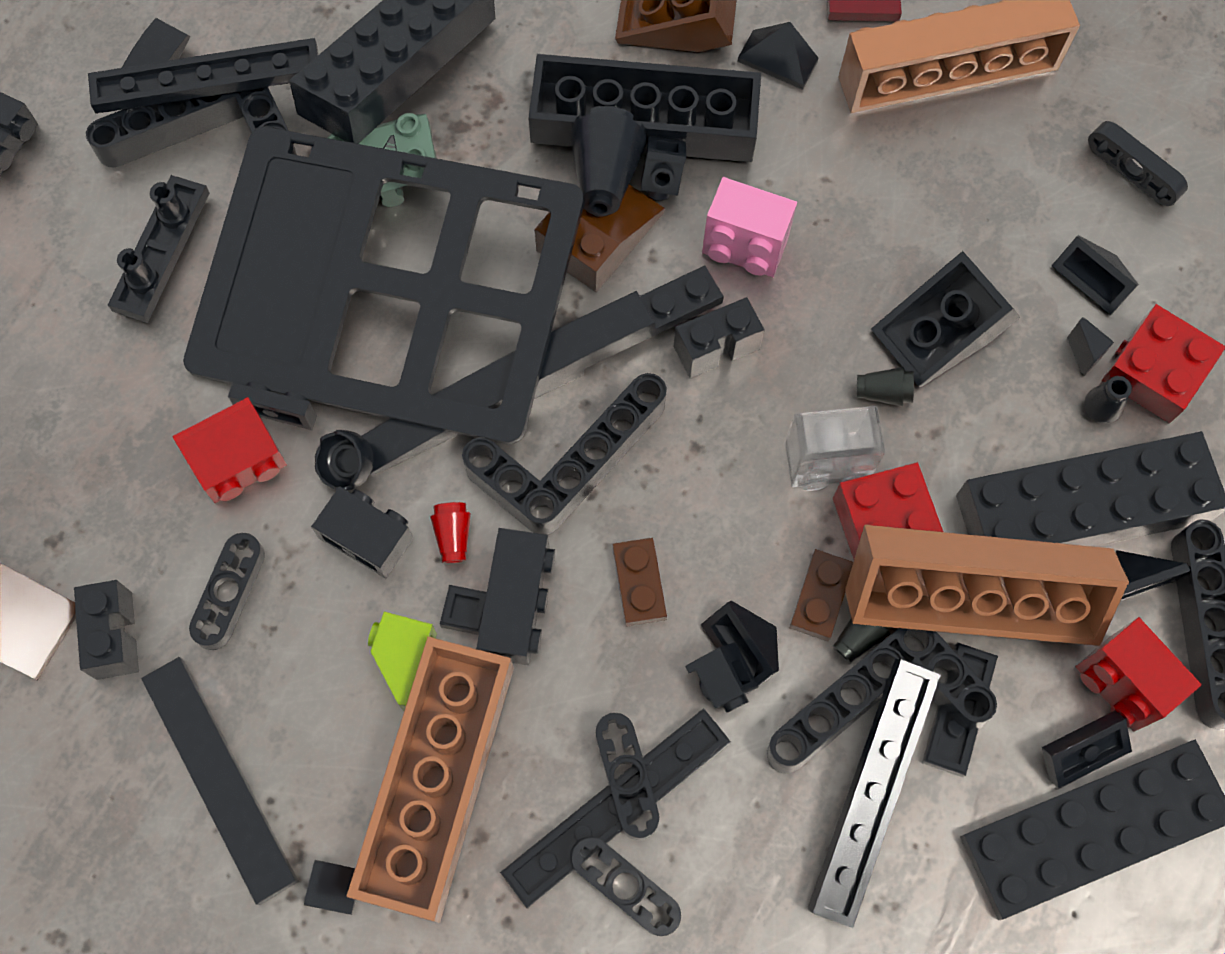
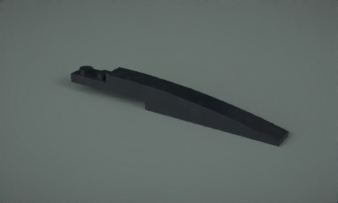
M704 265L643 295H639L637 291H634L552 331L534 399L584 376L585 368L722 304L724 296L707 267ZM515 351L453 383L433 396L492 409L498 408L502 404ZM389 419L362 435L368 441L373 451V470L370 475H376L460 434Z

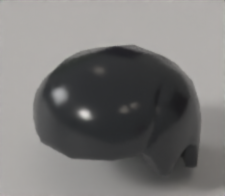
M336 430L320 438V446L315 453V471L322 483L334 490H337L340 486L348 491L366 482L373 470V451L368 441L360 434L349 430Z

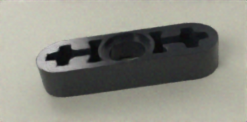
M1111 121L1102 122L1089 135L1088 144L1091 150L1157 203L1164 206H1172L1187 191L1188 183L1179 171L1118 124ZM1133 159L1136 160V161L1142 166V168L1139 167V166L1133 161Z
M237 533L226 541L189 625L190 636L204 649L217 650L228 643L265 558L264 549L259 541L249 533ZM249 545L248 547L253 552L251 558L244 557L239 565V569L245 574L242 578L237 573L227 570V568L231 567L236 571L240 559L236 556L235 552L237 549L244 550ZM225 581H235L239 588L236 597L227 602L218 600V587ZM213 604L218 609L229 613L227 616H224L221 612L218 613L215 624L220 628L218 634H210L208 639H206L207 635L201 630L204 624L212 625L217 614L210 609Z
M609 713L603 716L596 726V741L622 831L632 839L644 840L655 833L659 824V811L633 723L627 716L621 713ZM616 723L618 729H626L627 733L622 735L621 743L623 750L626 752L633 748L635 755H621L609 762L607 755H616L612 739L604 740L602 736L608 733L609 724ZM622 764H632L640 773L639 782L632 788H623L614 779L616 769ZM645 790L647 798L640 797L638 802L643 813L650 812L652 819L646 821V829L644 831H639L635 824L628 825L627 819L633 815L630 800L622 805L619 797H632Z
M589 836L579 839L573 845L570 852V862L573 869L648 932L656 936H667L678 928L681 921V910L678 903L608 844L599 838ZM597 845L601 849L598 853V858L609 867L613 858L619 862L617 866L608 872L603 885L597 882V879L603 875L600 870L592 865H589L586 869L581 867L584 858L579 853L584 847L592 850ZM621 873H631L637 880V891L628 899L618 898L613 891L614 879ZM647 887L653 890V893L646 897L653 904L661 907L666 902L669 905L666 913L670 920L667 924L659 921L653 926L650 923L653 919L652 913L642 905H640L638 913L632 910V907L644 898Z

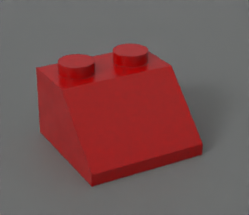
M249 397L172 436L202 488L214 503L236 498L247 486L257 481H268L274 478L280 472V469L287 466L270 432Z

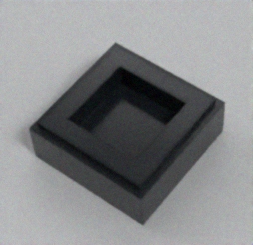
M449 585L440 620L441 628L479 635L487 592Z

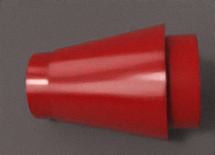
M450 502L434 505V515H431L430 519L442 563L465 562L471 513L467 512L466 503Z

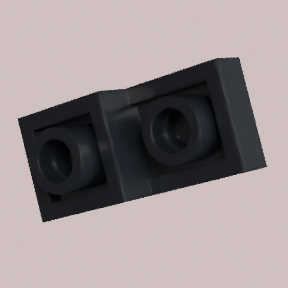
M155 18L141 35L121 68L180 59L191 36Z

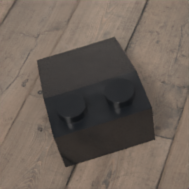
M962 251L873 326L871 330L901 366L904 367L905 371H914V381L921 388L989 344L1016 322L1020 316Z

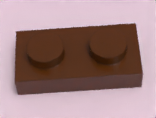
M653 538L614 543L613 554L626 627L666 621L667 613Z
M817 549L814 550L789 629L829 642L845 595V588L853 561Z

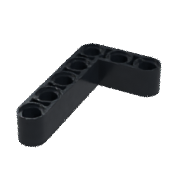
M263 87L123 109L93 121L87 127L85 134L88 143L100 162L107 167L114 168L243 117L251 134L260 127H270L288 131V128L269 88ZM293 144V152H292V154L297 155V154H296V149H295L294 144Z
M652 373L641 374L635 378L541 480H538L493 441L481 437L472 439L463 448L462 458L467 476L530 531L539 534H551L558 529L662 415L665 409L666 384L661 377ZM649 392L655 394L658 399L653 402H644L638 396ZM626 420L631 423L632 427L628 430L620 431L612 425L616 421ZM599 448L605 451L606 455L601 459L595 460L587 457L586 453L590 449ZM479 456H488L492 459L490 464L485 467L472 465L474 459ZM565 477H574L580 481L579 485L572 489H566L559 485V482ZM511 480L522 484V487L513 493H508L501 489L506 482ZM541 505L548 506L553 510L550 516L543 519L536 518L532 515V512Z
M1201 519L1191 523L1173 538L1171 553L1173 561L1187 563L1190 569L1187 574L1176 581L1190 672L1202 684L1194 691L1196 711L1199 719L1206 726L1213 729H1225V714L1218 706V698L1225 701V543L1221 529L1215 523ZM1191 536L1197 538L1201 542L1203 550H1200L1199 548L1195 547V545L1192 543ZM1197 576L1203 577L1208 582L1209 590L1204 589L1199 584ZM1204 616H1208L1214 621L1216 631L1207 627ZM1211 656L1220 661L1223 667L1222 673L1216 671L1212 666Z
M898 628L774 733L768 746L767 760L773 769L783 774L799 770L879 702L888 678L879 677L874 672L872 664L876 662L886 663L892 669L894 660L902 659L934 672V668L939 667L950 670L954 675V682L945 684L938 681L932 700L938 706L941 705L947 711V716L951 720L954 719L966 731L982 728L996 713L997 700L990 688L936 631ZM907 636L917 637L922 642L924 650L917 652L910 650L906 646L904 638ZM845 688L855 689L861 695L862 703L858 705L846 703L841 697V690ZM964 700L979 701L983 708L982 716L975 717L970 715L964 708ZM813 715H822L830 722L831 729L827 732H817L811 728L808 718ZM784 741L791 742L797 747L799 756L794 760L783 759L778 755L776 745Z

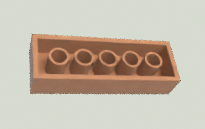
M1001 0L1000 2L983 6L972 5L963 10L944 14L938 12L928 17L910 21L899 20L890 25L875 28L864 27L849 34L838 78L850 113H856L1056 71L1059 69L1080 24L1070 0Z
M864 525L845 592L853 624L1100 646L1129 581L1112 548Z
M427 637L347 897L440 923L514 667L511 658Z

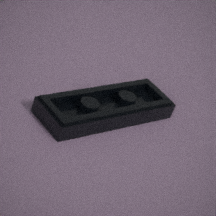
M957 642L954 646V651L990 688L998 656ZM950 670L947 671L945 684L954 682V675ZM964 700V708L970 715L975 717L982 716L983 708L979 701ZM939 705L922 764L965 777L978 729L966 731L954 719L951 720L947 716V711Z

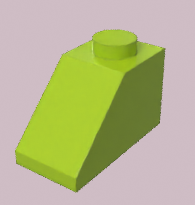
M384 611L380 623L374 622L371 628L368 646L372 647L371 654L398 705L405 711L427 637L436 638L437 633L433 624Z

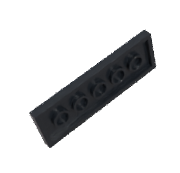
M1195 739L960 836L997 919L1003 920L1224 827L1225 795Z

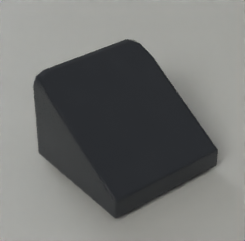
M1083 317L1067 337L1079 369L1084 376L1114 343L1113 340Z
M315 860L304 905L353 915L356 900L347 897V893L355 868Z

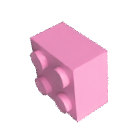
M723 177L707 214L702 253L708 255L716 262H729L744 267L751 274L758 276L767 275L774 278L789 238L797 201Z

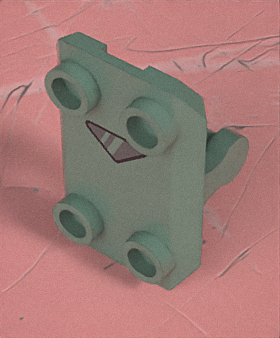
M405 113L397 120L378 125L359 143L437 158L431 135V126L426 114ZM333 134L328 137L329 139L343 141ZM405 164L403 175L422 178L425 168ZM385 183L380 194L382 204L386 207L401 205L404 202L402 189L399 187L406 186V184Z

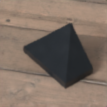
M786 22L753 30L739 54L737 62L803 90L819 58L793 24Z
M1079 235L1075 237L1052 264V267L1110 315L1116 311L1139 285L1117 255Z
M1116 550L1118 560L1129 581L1121 600L1173 583L1190 571L1187 563Z
M734 601L727 602L701 624L716 649L736 642L758 687L779 671L777 627Z

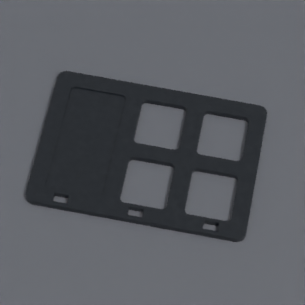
M260 127L252 132L248 140L184 354V366L190 373L198 377L230 384L235 382L247 385L248 382H255L268 387L271 392L285 395L286 392H295L305 396L312 402L476 438H487L499 443H517L526 432L585 204L584 195L581 189L572 183L270 127ZM293 144L311 146L312 149L309 157L292 154ZM404 165L424 167L422 178L403 175ZM387 182L450 193V200L432 266L427 273L422 274L367 263L362 260L381 190ZM519 185L541 189L538 199L517 197ZM490 200L551 213L533 286L529 293L521 294L461 281L479 209L484 201ZM356 291L420 304L401 379L394 387L334 375L331 372L351 296ZM456 311L519 323L521 325V332L502 404L498 408L492 409L431 395V387L449 320Z

